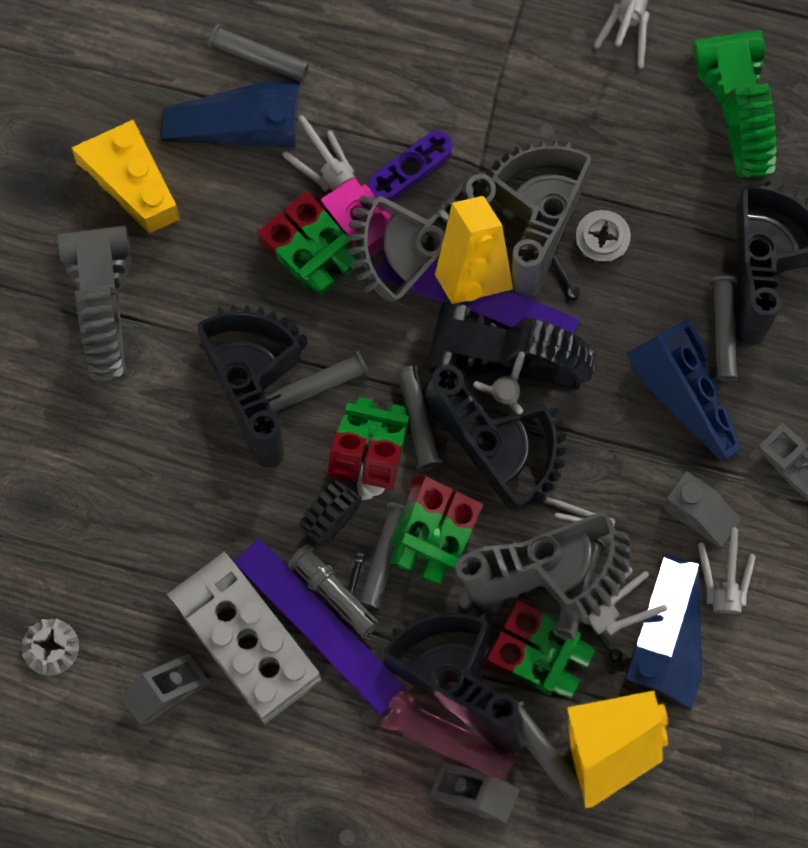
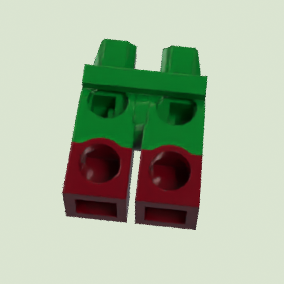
M308 191L286 207L284 215L280 212L257 231L258 242L267 252L270 251L283 264L286 270L298 280V283L304 289L309 286L320 296H323L335 285V281L326 272L334 264L345 276L355 269L351 268L350 264L358 259L356 255H348L351 242L347 241L346 234L341 231Z
M358 397L354 404L347 403L345 414L330 449L327 476L358 482L365 458L362 483L394 490L397 471L406 442L409 416L406 415V408L392 404L388 406L387 411L374 408L375 403L371 399Z
M427 476L412 477L407 490L410 494L405 508L398 519L395 533H392L389 543L395 546L390 564L400 569L411 571L416 558L419 557L425 560L419 577L431 584H440L448 569H456L457 561L460 559L459 557L465 548L483 504L457 491L452 492L453 489Z
M518 599L485 666L496 672H503L534 689L540 690V692L548 696L554 692L558 695L572 698L580 679L563 670L568 660L586 669L595 649L579 639L581 636L579 632H577V636L573 640L557 637L553 632L557 623L555 619Z

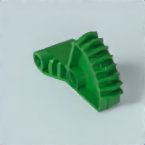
M761 30L693 40V56L697 75L720 102L737 178H761L774 173L777 139L775 136L776 126L769 83L758 85L763 68V59L765 58V43Z

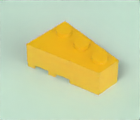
M134 120L72 147L76 163L83 170H86L105 191L109 192L120 203V206L149 234L180 220L177 206Z
M484 196L454 202L451 206L435 276L452 304L473 301L480 297L513 289L503 227Z

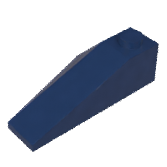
M264 81L165 107L163 111L161 140L164 142L296 147L299 82Z
M689 318L626 353L633 371L640 377L642 383L720 461L727 459L741 449L729 412L725 407L719 405L716 391L720 389L716 378L710 379L704 362L709 360L706 348Z
M665 553L647 610L664 604L668 606V610L643 621L622 687L642 693L654 691L657 699L691 710L702 677L699 564Z

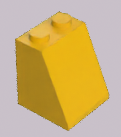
M654 691L567 707L570 751L585 808H590L600 803L663 761V747L668 746L665 726H668L665 706L664 704H657Z

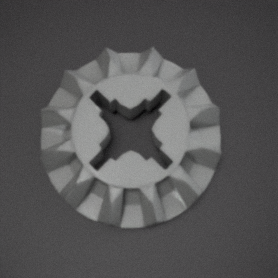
M597 210L587 214L580 221L576 231L577 246L581 249L584 257L588 256L596 263L600 261L611 263L614 259L623 256L631 239L627 222L617 213L608 210ZM604 226H607V236L612 238V241L606 240L605 245L600 248L598 238L593 235H600Z
M57 618L41 619L40 622L28 628V632L22 639V656L32 670L42 675H57L66 671L72 666L78 656L79 640L75 631L69 624ZM52 633H54V642L61 648H64V650H52L47 657V661H45V650L36 643L48 642L49 638L52 637Z

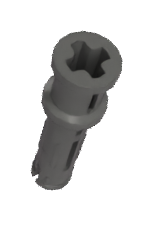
M311 544L300 548L288 561V568L296 570L308 582V588L311 591L319 592L345 620L355 628L362 638L370 635L379 625V621L335 577L334 568L331 565L326 566L313 553L314 548Z

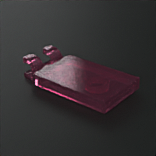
M399 691L389 704V707L396 709L398 712L391 710L388 716L384 717L380 725L389 730L401 731L404 733L403 736L503 782L510 773L519 754L502 752L487 742L482 736L425 710H417L412 697L402 691Z

